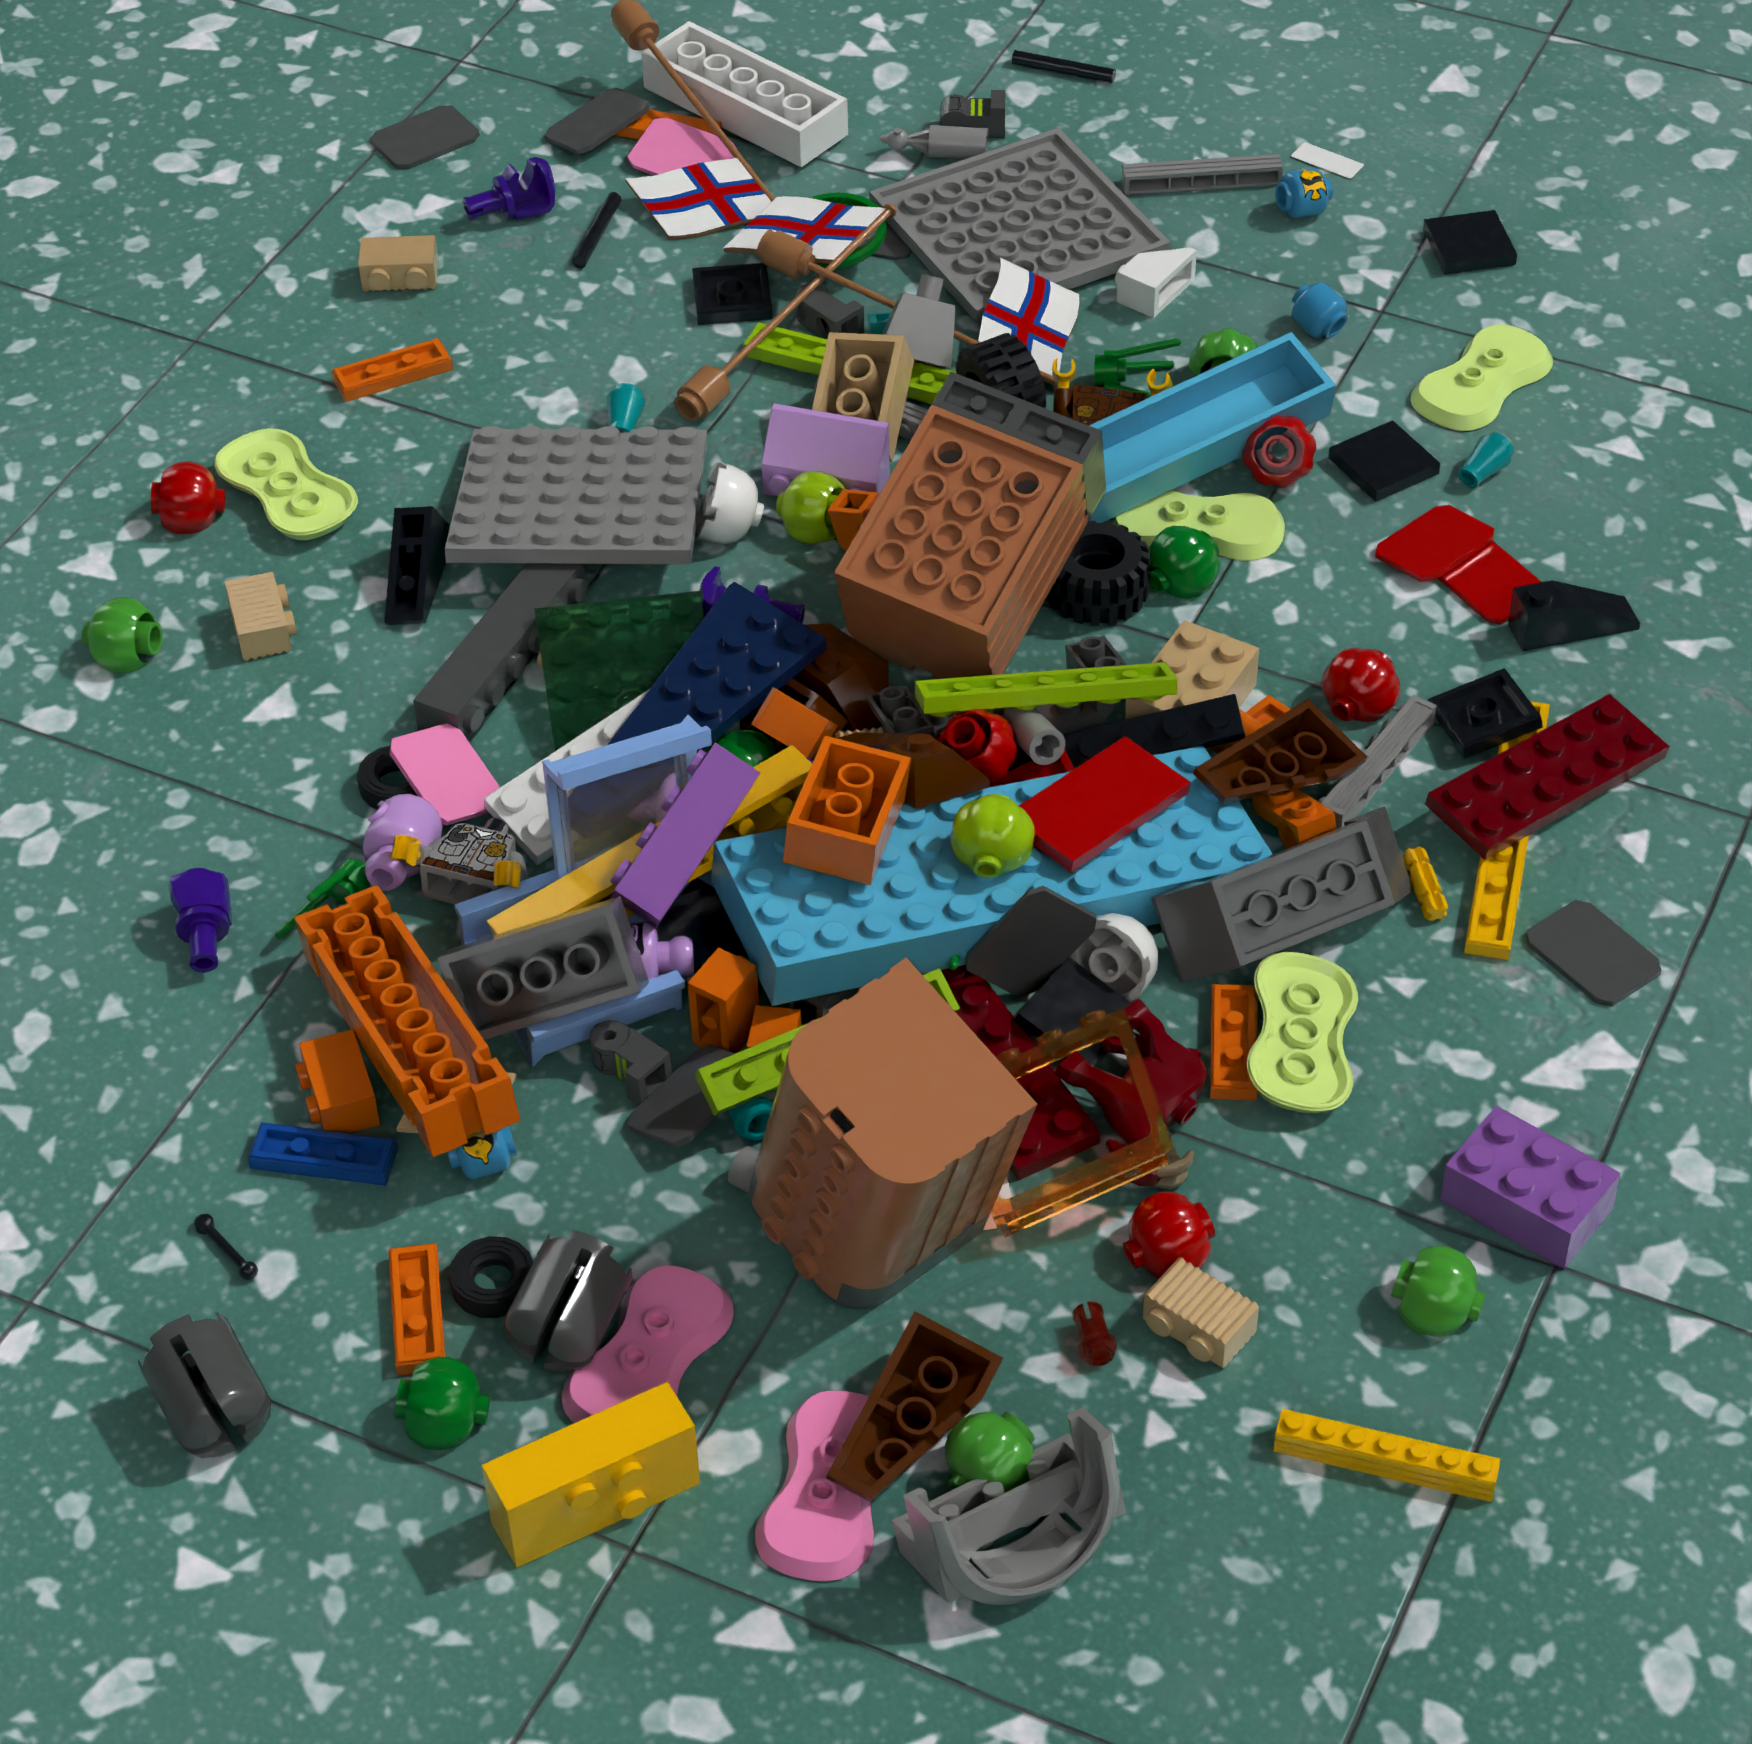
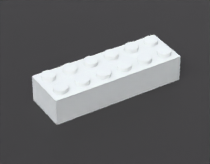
M688 21L655 43L656 47L714 121L722 122V128L799 167H803L848 135L847 98L705 28ZM648 48L642 51L644 88L701 116L651 50Z

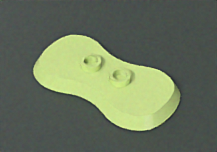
M1492 325L1479 331L1468 342L1459 361L1425 376L1411 392L1410 402L1420 415L1440 426L1458 431L1476 430L1494 421L1509 394L1522 386L1545 377L1553 366V358L1547 346L1533 334L1510 325Z
M267 428L245 434L224 446L214 459V467L219 476L234 488L257 497L261 501L266 517L272 526L285 536L295 540L315 539L338 529L348 521L358 504V497L354 488L347 482L316 468L309 460L302 441L294 434L284 430Z
M1171 490L1107 520L1108 522H1113L1115 526L1123 525L1128 527V532L1139 534L1141 541L1146 542L1148 549L1153 539L1162 530L1170 526H1187L1204 531L1217 544L1220 556L1241 561L1258 560L1275 553L1283 541L1285 532L1284 519L1274 503L1263 496L1251 493L1201 497Z
M1298 952L1273 953L1259 963L1254 975L1255 989L1262 1005L1264 1020L1262 1031L1248 1054L1247 1070L1249 1077L1258 1094L1264 1100L1278 1107L1301 1113H1322L1341 1106L1349 1098L1353 1088L1352 1071L1343 1049V1034L1358 1004L1356 985L1351 976L1342 967L1324 958Z

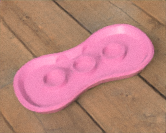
M664 1265L646 1272L633 1283L625 1294L618 1325L609 1341L596 1352L590 1364L581 1370L574 1371L568 1376L562 1390L561 1400L563 1410L573 1423H576L667 1381L677 1396L680 1380L688 1366L700 1354L716 1344L729 1330L734 1316V1304L729 1293L706 1276L683 1267Z
M848 1391L819 1392L805 1400L792 1414L786 1430L789 1460L787 1475L780 1491L763 1510L755 1527L757 1552L764 1563L772 1569L804 1580L834 1581L854 1574L869 1557L874 1542L871 1502L826 1479L833 1462L869 1396Z

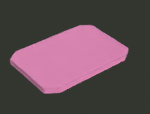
M670 118L654 119L627 156L634 169L653 176L697 163L734 158L717 135Z
M445 723L392 738L390 756L417 796L431 803L438 811L442 824L448 826L489 813L484 808V798L499 789L500 786L460 729Z

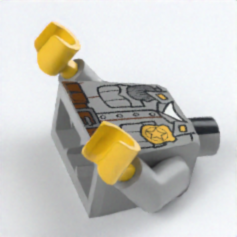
M498 818L489 819L483 828L465 823L455 824L445 836L432 841L428 846L421 845V841L415 837L401 834L396 835L390 856L392 859L406 860V863L410 866L420 867L423 897L457 904L509 885L520 889V881L529 879L524 858L520 853L516 852L515 838L510 834L508 825Z

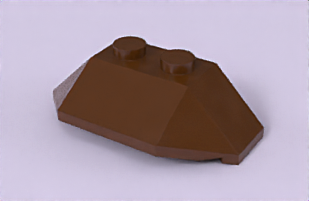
M831 623L805 624L826 638L827 650L794 676L793 679L820 695L848 720V723L842 729L844 732L847 730L853 732L856 729L862 731L864 728L870 731L873 727L877 729L882 726L868 705L866 695L880 692L882 689L889 687V662Z

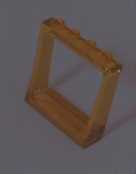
M1124 1008L1106 1015L1104 1010L1093 1011L1083 1016L1079 1020L1081 1027L1063 1034L1061 1029L1051 1030L1037 1038L1038 1046L1024 1053H1021L1018 1048L1009 1049L996 1056L1008 1072L1017 1079L1062 1059L1075 1050L1079 1051L1108 1037L1117 1036L1120 1038L1151 1125V1132L1147 1137L1018 1195L1003 1199L999 1192L991 1215L1004 1237H1008L1180 1160Z

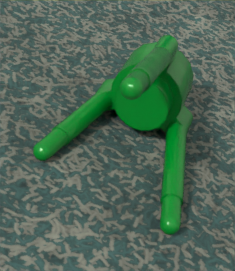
M1176 338L1121 350H1104V355H1095V385H1104V388L1147 393V398H1149L1151 393L1119 385V382H1126L1127 371L1168 369L1174 367V362H1127L1125 357L1179 346L1181 340Z
M357 859L346 860L334 874L307 895L309 902L276 931L275 937L277 939L283 938L296 927L294 917L316 909L328 897L332 896L337 902L346 904L344 897L369 888L371 884L365 874L366 864Z

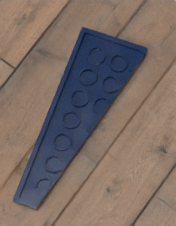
M733 582L727 587L608 745L679 724L687 715L700 727L708 726L711 729L712 743H714L763 703L773 687L779 690L827 650L826 638L738 583ZM673 757L576 786L567 797L570 829L589 842L594 841L654 792L669 774L675 772Z

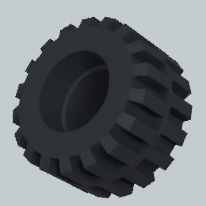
M1004 333L964 348L959 352L956 362V374L1040 407H1046L1045 388L1039 368L1025 344L1015 335Z
M1089 521L1047 596V599H1050L1052 608L1060 610V615L1066 619L1072 617L1076 623L1083 624L1088 622L1091 623V626H1100V623L1112 625L1117 624L1119 619L1127 620L1131 618L1132 612H1139L1142 609L1143 602H1146L1148 596L1149 553L1146 542L1141 541V536L1136 532H1128V527L1115 526L1113 522L1108 521L1103 523Z

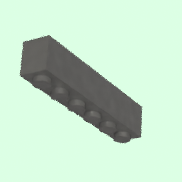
M527 563L413 700L418 731L448 723L460 729L465 737L468 738L472 732L479 729L486 714L494 705L500 703L507 688L515 679L521 677L528 662L536 653H539L541 647L546 643V631L567 608L572 609L577 602H581L584 599L588 588L584 564Z

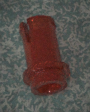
M1090 1301L1087 1302L1091 1314L1090 1319L1086 1318L1083 1304L1078 1305L1072 1312V1318L1076 1324L1081 1341L1078 1345V1352L1081 1358L1086 1360L1089 1365L1103 1366L1113 1360L1117 1350V1341L1113 1335L1109 1334L1101 1304Z

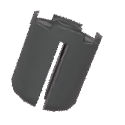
M573 1231L570 1238L556 1237L550 1239L551 1233L548 1234L504 1321V1333L507 1343L520 1357L534 1365L571 1294L555 1327L548 1347L550 1354L543 1368L546 1371L559 1374L573 1373L590 1364L633 1280L631 1267L626 1274L621 1265L610 1257L614 1249L612 1246L594 1236L579 1231Z
M216 1313L219 1320L203 1319L193 1322L188 1314L167 1323L150 1337L153 1347L145 1356L144 1363L142 1364L138 1359L141 1373L154 1394L179 1444L186 1451L200 1458L225 1456L238 1450L203 1382L206 1381L222 1411L233 1426H237L247 1443H250L262 1432L271 1415V1401L266 1389L236 1337L230 1322L219 1313Z

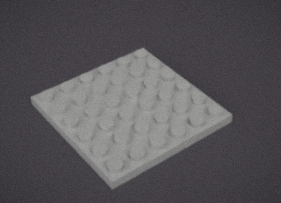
M1060 128L869 191V200L880 208L889 203L896 207V215L894 217L889 216L886 222L935 277L944 279L943 286L975 322L982 321L984 309L998 281L1000 258L1070 290L1116 274L1122 265L1127 264L1138 253L1170 250L1171 242Z
M485 426L481 429H474L445 545L446 563L691 564L708 444L707 430H696L693 427H680L676 430L656 429L650 426L631 429L630 432H625L612 426H605L599 429H579L574 426H565L559 429H540L536 426H525L520 429H501L498 426Z

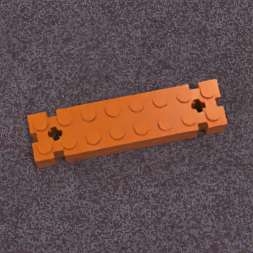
M378 885L344 897L346 904L331 910L328 904L294 917L306 960L316 976L321 977L325 990L350 1029L354 1030L357 1040L412 1126L416 1125L419 1137L432 1157L453 1151L467 1144L466 1135L480 1130L485 1135H488L521 1121L509 1075L498 1059L491 1057L489 1046L397 912L392 913L390 902Z

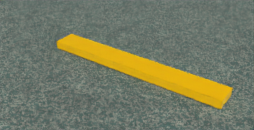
M1530 701L1541 715L1543 728L1499 745L1498 754L1546 729L1550 704ZM1529 835L1485 860L1480 856L1464 953L1509 960Z

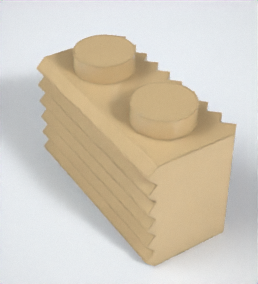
M435 235L361 238L358 266L362 290L364 292L369 290L372 292H382L383 290L389 292L391 289L394 291L398 289L404 291L406 288L410 291L412 289L419 291L422 288L424 290L428 288L434 290L437 286L438 253Z
M273 572L224 581L243 660L248 662L250 658L256 660L259 656L264 658L267 654L273 656L275 653L281 654L283 651L289 653L292 649L289 636L295 635L297 632L292 610H283L284 608H289L285 584L276 585Z
M1183 1257L1178 1258L1144 1295L1143 1319L1149 1328L1161 1337L1170 1335L1183 1343L1190 1354L1202 1362L1210 1360L1218 1366L1226 1368L1228 1362L1232 1361L1234 1355H1237L1239 1350L1243 1349L1245 1343H1248L1251 1336H1254L1257 1331L1259 1312L1257 1303L1255 1301L1251 1302L1247 1296L1242 1297L1240 1292H1234L1232 1287H1226L1223 1282H1218L1215 1277H1210L1207 1272H1202L1199 1267L1194 1268L1192 1263H1186Z

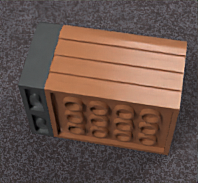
M950 372L834 572L835 580L839 586V598L842 600V612L846 618L845 625L850 635L887 661L914 671L915 667H919L931 672L933 679L1004 674L1106 491L1102 431Z
M906 957L891 967L887 974L879 979H873L860 988L853 997L848 1000H842L830 1008L826 1015L817 1021L814 1019L805 1025L793 1038L750 1181L749 1195L752 1207L762 1221L763 1230L768 1238L775 1244L781 1243L792 1256L794 1267L804 1279L812 1280L829 1299L853 1309H868L878 1306L891 1299L983 1232L1037 1103Z

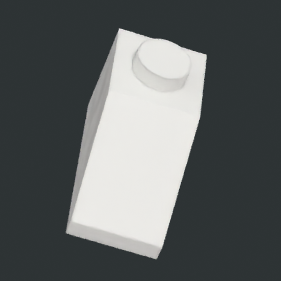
M1181 248L1138 253L1127 264L1122 265L1116 273V302L1155 318L1195 281L1197 250Z

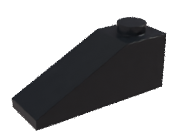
M433 506L394 508L384 622L387 625L426 623L446 564L445 545L449 533V524Z
M1553 580L1513 588L1508 625L1522 651L1634 631L1640 628V622L1625 596Z

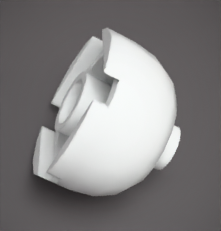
M717 461L707 480L715 484H711L707 494L703 493L695 533H698L696 539L725 545L735 543L743 538L751 525L758 527L762 518L764 504L758 502L757 486L745 471Z
M1116 913L1096 916L1095 932L1070 958L1131 1002L1147 989L1157 971L1158 950L1154 938L1148 929L1133 917Z

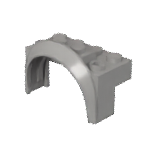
M1083 1407L1067 1414L1071 1435L1067 1433L1033 1450L1031 1462L1027 1465L1030 1481L1004 1493L1003 1485L1000 1482L987 1483V1480L974 1479L931 1501L928 1500L926 1490L920 1487L903 1495L907 1513L892 1520L899 1551L947 1603L967 1596L980 1603L1011 1605L1026 1602L1047 1594L1072 1578L1089 1562L1104 1542L1114 1519L1126 1514L1116 1466L1112 1433ZM1060 1513H1066L1082 1528L1080 1533L1070 1526ZM1048 1515L1042 1523L1022 1538L996 1549L977 1551L989 1547L996 1539L1020 1527H1028L1034 1524L1040 1517Z

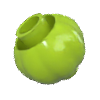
M807 471L795 477L785 492L779 494L776 502V511L779 516H782L784 528L789 536L803 544H816L832 541L837 538L827 511L841 491L845 489L837 478L824 472Z
M989 794L966 803L958 810L952 823L950 835L951 848L955 856L978 876L994 878L998 875L1014 871L1026 863L1032 852L1035 828L1030 816L1016 802L1004 795Z

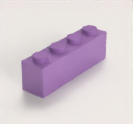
M716 742L708 753L702 749L698 751L686 769V772L692 775L691 779L683 790L675 785L661 806V809L667 812L658 827L651 822L648 824L635 844L642 849L633 863L625 859L610 880V882L617 886L611 898L621 896L624 907L654 927H657L760 775L759 771Z

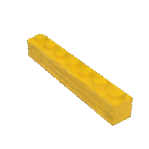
M1287 1409L1281 1410L1273 1452L1488 1502L1493 1501L1501 1461L1500 1458Z

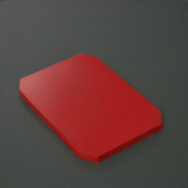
M1451 505L1436 506L1378 543L1375 558L1420 582L1438 579L1492 543L1495 528Z
M1494 541L1438 578L1439 581L1484 620L1499 625L1507 622L1509 619L1513 588L1541 582Z

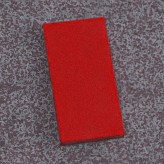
M1124 736L1020 804L1019 807L1023 808L1033 821L1035 828L1033 845L1072 873L1187 795L1191 782Z

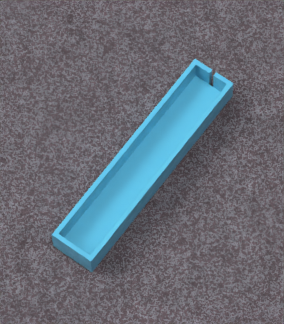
M1290 332L1089 425L1102 431L1106 491L1089 521L1103 523L1242 457V451L1251 433L1275 416H1294L1300 418L1305 423V426L1331 414L1336 384L1296 336ZM1284 427L1268 429L1259 437L1256 443V450L1262 448L1264 442L1269 437L1283 435L1288 429Z

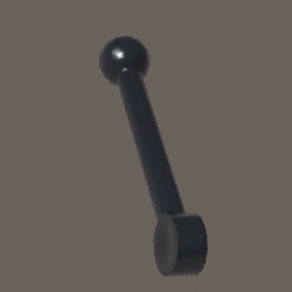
M201 1214L195 1218L194 1225L196 1231L199 1234H208L239 1267V1274L243 1279L251 1280L257 1276V1265L252 1261H246L214 1228L215 1224L211 1215Z

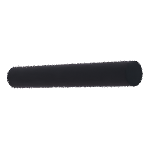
M1014 50L1012 55V64L1109 83H1113L1116 76V69L1018 50Z
M610 192L572 258V263L575 267L581 269L586 266L622 201L618 193Z

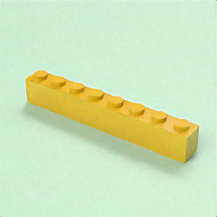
M791 745L754 766L753 768L759 771L760 775L716 841L781 829L787 826V821L812 763ZM661 821L655 823L654 825L658 827ZM644 830L487 920L493 935L612 899L611 896L617 886L610 882V880L625 859L633 863L642 849L635 844ZM714 843L687 883L712 869ZM624 907L627 917H630L635 914L626 907Z

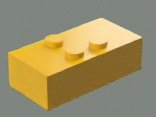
M668 1381L481 1465L491 1523L516 1568L618 1521L635 1518L647 1508L700 1484L695 1425Z

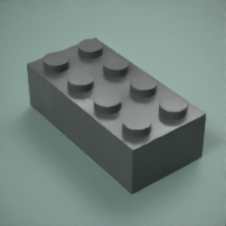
M621 896L457 946L437 957L447 987L484 1040L639 993L649 984Z

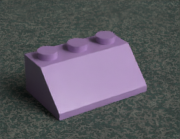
M774 403L771 409L762 459L763 494L778 497L781 492H785L795 477L807 471H819L830 474L837 478L845 489L871 491L880 494L890 477L889 423Z

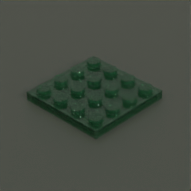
M700 591L534 608L554 752L653 686L704 619Z

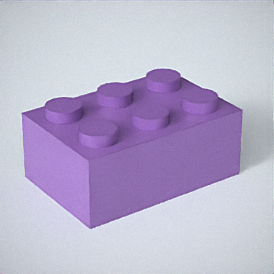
M1495 1106L1445 1165L1440 1201L1556 1266L1565 1269L1613 1210L1621 1173L1502 1108Z

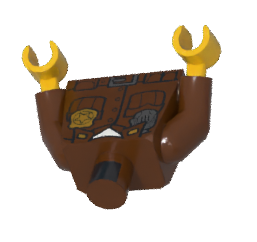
M1057 358L1053 361L1052 375L1058 383V388L1054 389L1053 412L1089 426L1147 399V393L1074 384L1073 389H1069V383L1073 381L1076 374L1075 361L1071 358V370L1068 373L1059 372L1057 370ZM1152 369L1147 374L1146 380L1151 392L1150 397L1172 387V381L1168 372L1166 380L1162 385H1154L1156 381L1155 369Z

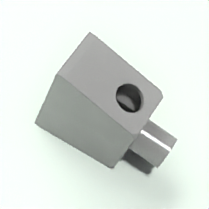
M922 274L917 295L899 294L882 335H904L915 362L949 369L952 364L955 305L939 301L944 279Z

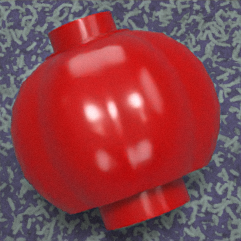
M1275 416L1266 421L1248 437L1242 451V461L1259 484L1288 488L1311 472L1314 465L1313 457L1316 451V440L1308 432L1305 423L1300 418L1294 416ZM1274 427L1288 429L1282 435L1269 437L1264 442L1262 448L1256 450V443L1259 437L1268 429ZM1277 443H1283L1284 447L1288 449L1287 455L1281 459L1276 458L1272 452L1273 447Z
M190 461L175 463L162 472L161 482H152L151 514H160L161 525L172 533L193 534L201 532L211 526L217 513L225 512V489H218L212 473L198 463Z
M1348 648L1339 652L1326 667L1321 681L1323 693L1331 712L1342 721L1354 719L1362 722H1371L1384 717L1397 703L1401 691L1400 681L1392 661L1387 655L1375 649Z
M985 709L968 710L963 714L950 718L946 723L945 729L937 739V741L945 746L953 748L962 758L987 776L990 784L1002 781L1017 757V745L1014 741V732L1009 722L1002 716L991 714Z
M1158 1192L1141 1201L1135 1208L1129 1221V1240L1123 1243V1249L1134 1269L1142 1266L1151 1275L1159 1279L1181 1257H1183L1186 1263L1191 1262L1194 1268L1199 1267L1201 1269L1210 1255L1211 1244L1209 1240L1215 1237V1229L1208 1212L1200 1202L1192 1204L1184 1195L1175 1192Z

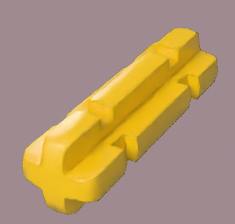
M1420 846L1414 849H1406L1403 853V861L1407 873L1410 874L1409 879L1416 898L1422 905L1420 908L1424 917L1428 921L1444 919L1447 916L1448 904L1445 896L1440 893L1442 889L1432 865L1428 863L1430 859L1426 850Z

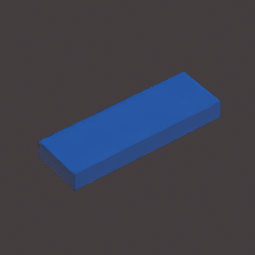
M261 1122L248 1156L250 1169L386 1186L398 1152L397 1139Z

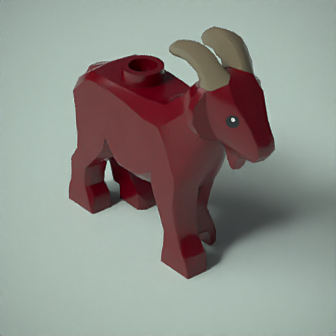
M1137 998L1121 1011L1117 1023L1128 1029H1135L1139 1034L1131 1030L1125 1033L1119 1027H1116L1104 1037L1100 1048L1106 1052L1123 1054L1134 1060L1135 1065L1127 1071L1123 1078L1092 1066L1076 1050L1058 1065L1055 1075L1071 1086L1086 1089L1101 1108L1111 1128L1127 1144L1123 1145L1112 1139L1106 1141V1147L1110 1152V1156L1104 1164L1107 1174L1138 1186L1174 1189L1181 1186L1187 1179L1188 1169L1194 1162L1195 1154L1194 1151L1189 1150L1180 1159L1173 1161L1167 1159L1163 1132L1175 1122L1181 1126L1186 1124L1195 1114L1199 1107L1197 1100L1202 1092L1207 1071L1200 1058L1201 1053L1197 1049L1185 1048L1180 1043L1174 1041L1167 1034L1163 1023L1148 1009L1144 1002Z

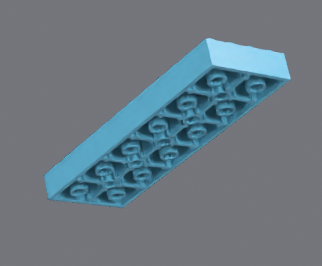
M1204 746L1153 755L1191 782L1189 793L1072 873L1033 845L1029 859L1020 868L994 878L980 877L955 856L950 840L954 816L966 803L989 794H1000L1009 797L1019 806L1069 773L1066 772L985 788L918 809L908 804H903L871 885L783 863L786 828L715 841L711 882L751 963L757 965L758 978L772 1006L863 987L873 979H879L887 974L891 967L906 957L921 974L929 973L938 968L941 970L948 969L950 958L956 955L960 956L958 966L965 965L967 952L1028 890L1045 886L1093 912L1096 916L1116 913L1133 917L1144 926L1159 924L1151 897L1190 882L1207 881L1273 854L1240 802L1237 800L1222 803L1193 774L1196 767L1211 759Z

